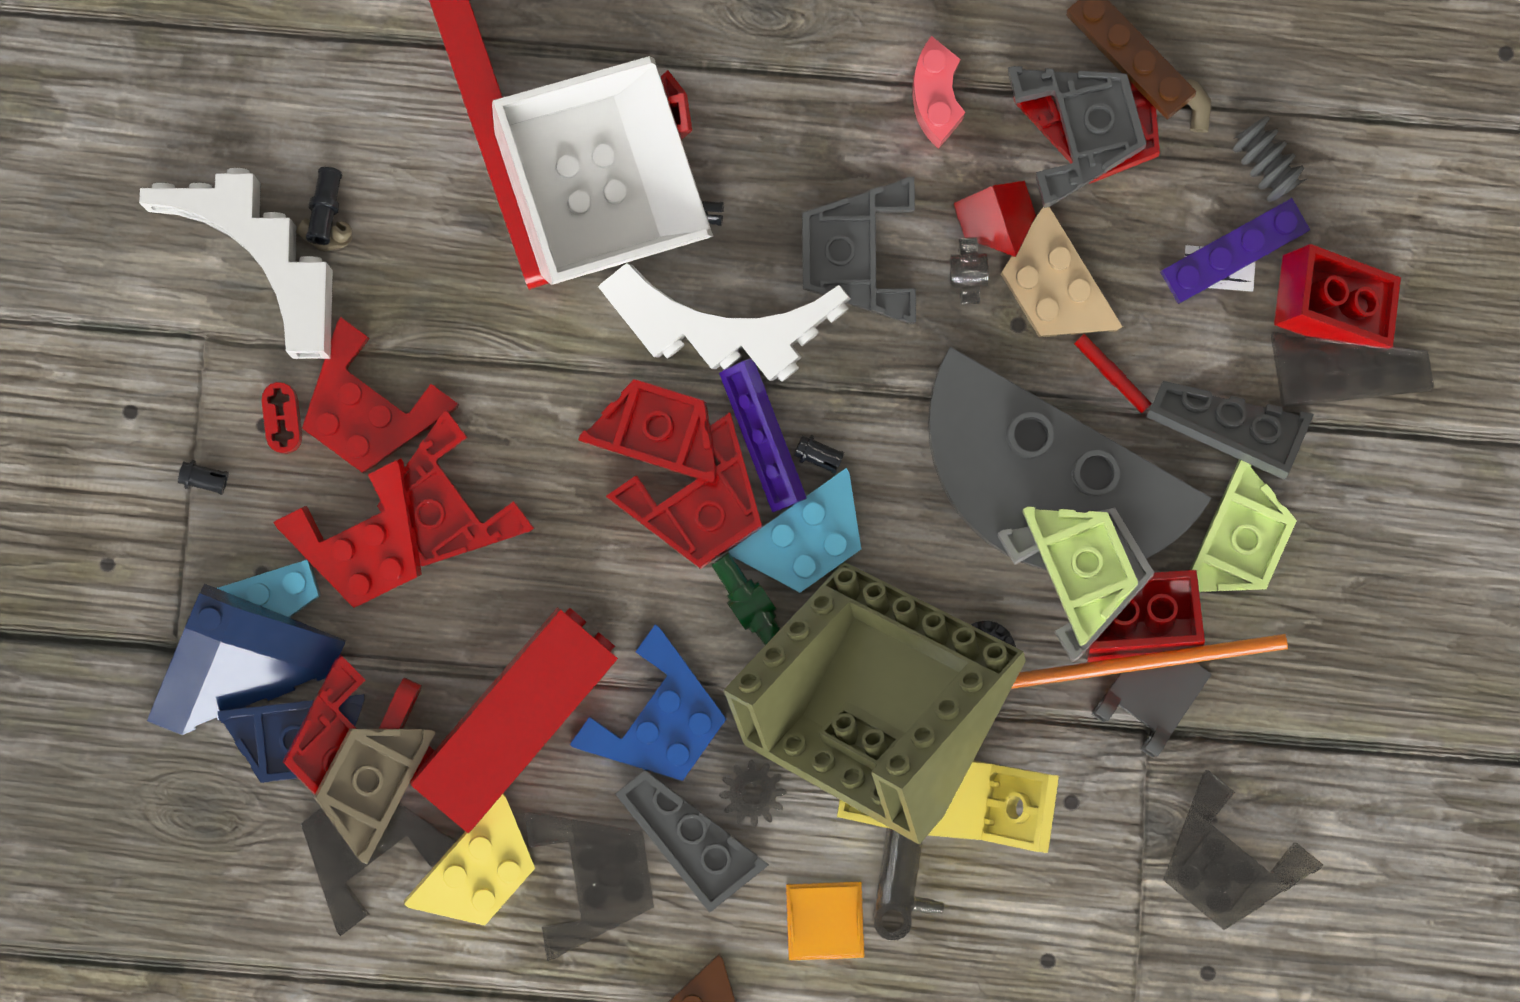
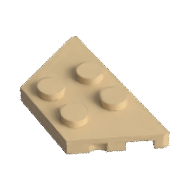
M1043 207L1032 223L1017 256H1011L1001 272V276L1039 337H1050L1064 334L1115 332L1121 329V323L1051 208Z

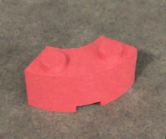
M931 36L925 44L916 65L912 83L914 112L921 129L927 138L939 149L962 122L966 112L956 101L952 88L953 76L958 69L961 59Z

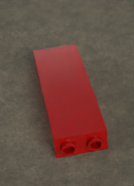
M558 607L415 772L410 781V785L468 834L618 659L611 653L615 646L599 632L592 637L582 627L587 622L571 608L565 613Z

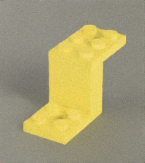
M973 760L944 817L928 836L984 840L1030 851L1048 853L1059 776ZM1021 799L1023 802V812L1019 817L1016 812V806ZM839 800L837 817L889 828Z

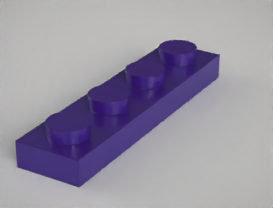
M1293 198L1163 269L1160 273L1175 300L1180 304L1310 231V228Z
M752 359L744 360L720 372L719 375L772 513L807 499L755 362Z

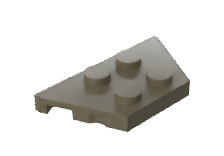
M349 729L314 798L359 861L368 864L436 733L435 731L430 729Z

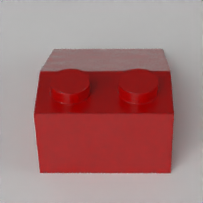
M1308 244L1284 254L1282 257L1274 325L1309 337L1386 349L1392 348L1401 277Z

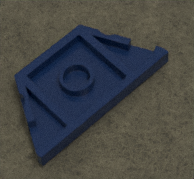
M365 694L349 696L339 706V711L354 726L357 724L364 705ZM314 700L217 711L219 720L231 734L241 754L246 757L260 783L297 779V776L283 763V760Z

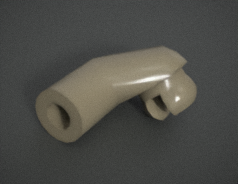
M307 218L302 220L295 232L305 240L310 222ZM344 221L336 222V226L331 227L329 244H310L323 252L344 248L352 240V228Z

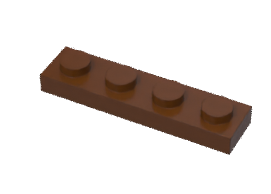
M1078 0L1067 9L1066 16L1121 73L1127 74L1129 81L1166 120L1170 119L1195 97L1197 91L1109 0Z

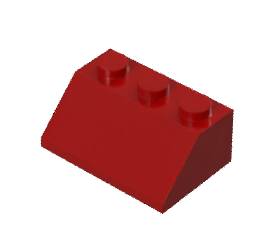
M1197 570L1155 572L1154 576L1086 650L1087 662L1204 646L1205 637Z

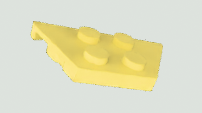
M504 793L469 834L465 831L407 896L404 900V905L411 909L480 925L488 923L535 869Z

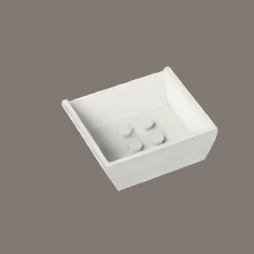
M648 56L493 100L492 110L495 136L541 276L551 285L713 237L654 58Z

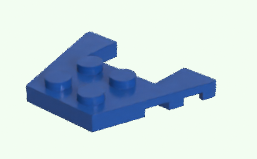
M655 624L636 650V653L667 674L662 684L623 738H620L590 716L569 745L576 749L683 781L726 721V717L662 629Z

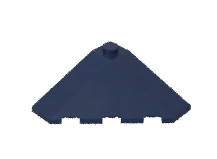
M204 583L147 721L184 735L196 730V726L214 718H217L219 721L217 711L246 708L247 705L266 698L269 701L295 691V686L315 678L317 681L325 679L334 661L340 656L346 640Z

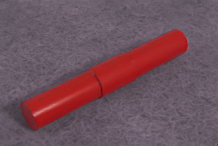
M1085 333L1074 343L1095 365L1099 372L1141 414L1152 404Z

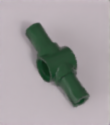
M728 553L711 564V566L728 591L727 597L729 601L727 604L745 630L749 628L751 633L755 632L763 644L766 645L781 629L774 619L776 618L774 613L776 607L759 582L754 583L752 579L747 580L739 566Z

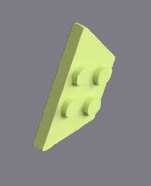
M1240 459L1190 570H1197L1199 592L1267 589L1297 521L1290 511L1277 500L1276 494L1267 483L1264 484L1250 467L1252 465Z
M1026 507L1023 509V514L1079 645H1085L1138 585V580L1108 512L1089 511L1082 513L1069 509L1053 511Z

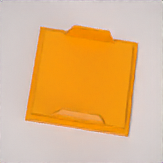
M861 881L786 884L789 960L864 958Z

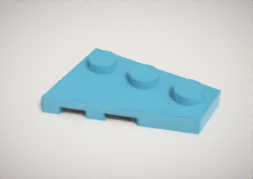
M308 560L217 588L289 618L321 596L311 563Z

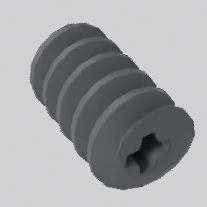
M1266 116L1237 135L1234 139L1238 138L1239 140L1232 150L1234 153L1247 151L1241 163L1243 165L1256 164L1251 170L1250 176L1264 175L1258 187L1260 190L1273 188L1266 198L1268 202L1278 200L1307 179H1298L1304 170L1303 165L1293 168L1289 166L1296 157L1294 153L1282 156L1281 152L1287 145V142L1273 143L1272 140L1279 132L1278 129L1264 130V127L1270 120V117Z

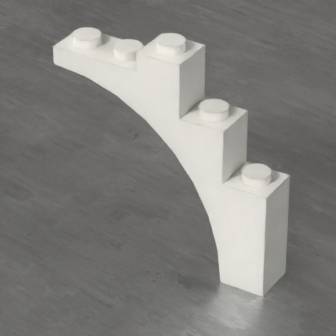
M243 168L227 169V173L215 174V188H212V185L207 183H191L189 188H175L173 184L154 183L152 188H140L139 203L148 212L175 214L206 223L227 234L250 252L263 268L277 296L284 321L286 352L293 359L331 358L333 270L326 262H322V258L300 257L299 262H296L295 232L297 226L290 218H286L285 214L279 212H267L263 214V218H260L261 183L253 173Z
M629 263L623 265L598 286L653 357L660 358L664 354L667 359L685 345L681 340L686 337L711 369H717L721 366L726 370L742 357L738 351L744 348L769 381H773L778 377L781 382L799 369L796 362L802 357L793 345L797 342L801 346L808 343L819 333L815 327L826 318L831 323L849 309L845 303L851 299L845 290L838 285L816 301L787 313L762 318H725L701 313L676 302L654 287Z

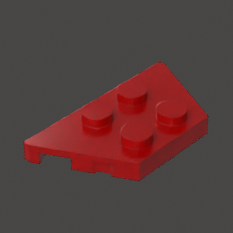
M633 379L621 392V396L617 401L611 402L601 412L602 416L579 436L578 440L583 443L713 484L717 482L708 408L704 400Z

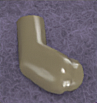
M1188 79L1187 82L1197 91L1195 97L1188 102L1192 108L1190 131L1206 133L1209 131L1211 98L1198 81Z

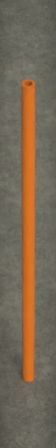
M1286 634L1025 671L1019 673L1011 689L1288 649Z

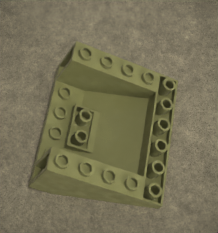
M843 562L724 689V693L746 747L920 845L944 817L1026 660L1022 650Z

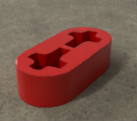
M275 382L267 386L262 393L265 436L267 444L272 450L281 454H289L295 452L302 443L303 435L299 400L296 391L291 386L282 382ZM280 389L282 394L290 397L289 401L283 403L284 415L281 416L279 415L278 406L271 404V398L276 397L277 390ZM280 421H285L286 430L294 434V438L287 441L286 447H283L281 442L275 441V435L281 433Z
M405 677L402 679L379 729H404L420 694L422 685Z

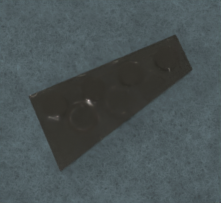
M1273 332L1271 334L1282 407L1431 391L1434 388L1429 354L1425 350L1401 347L1386 349L1348 342L1326 341L1309 336L1304 338L1286 336L1287 333Z

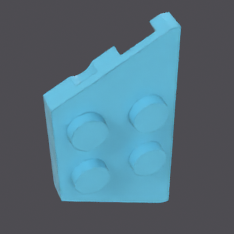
M847 468L807 495V499L794 504L729 550V554L733 558L799 593L861 550L850 473Z

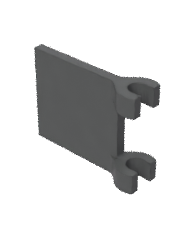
M1196 662L1120 673L1108 692L1094 708L1091 715L1104 723L1109 721L1117 707L1120 706L1153 730L1140 750L1152 758L1154 756L1157 757L1212 674Z

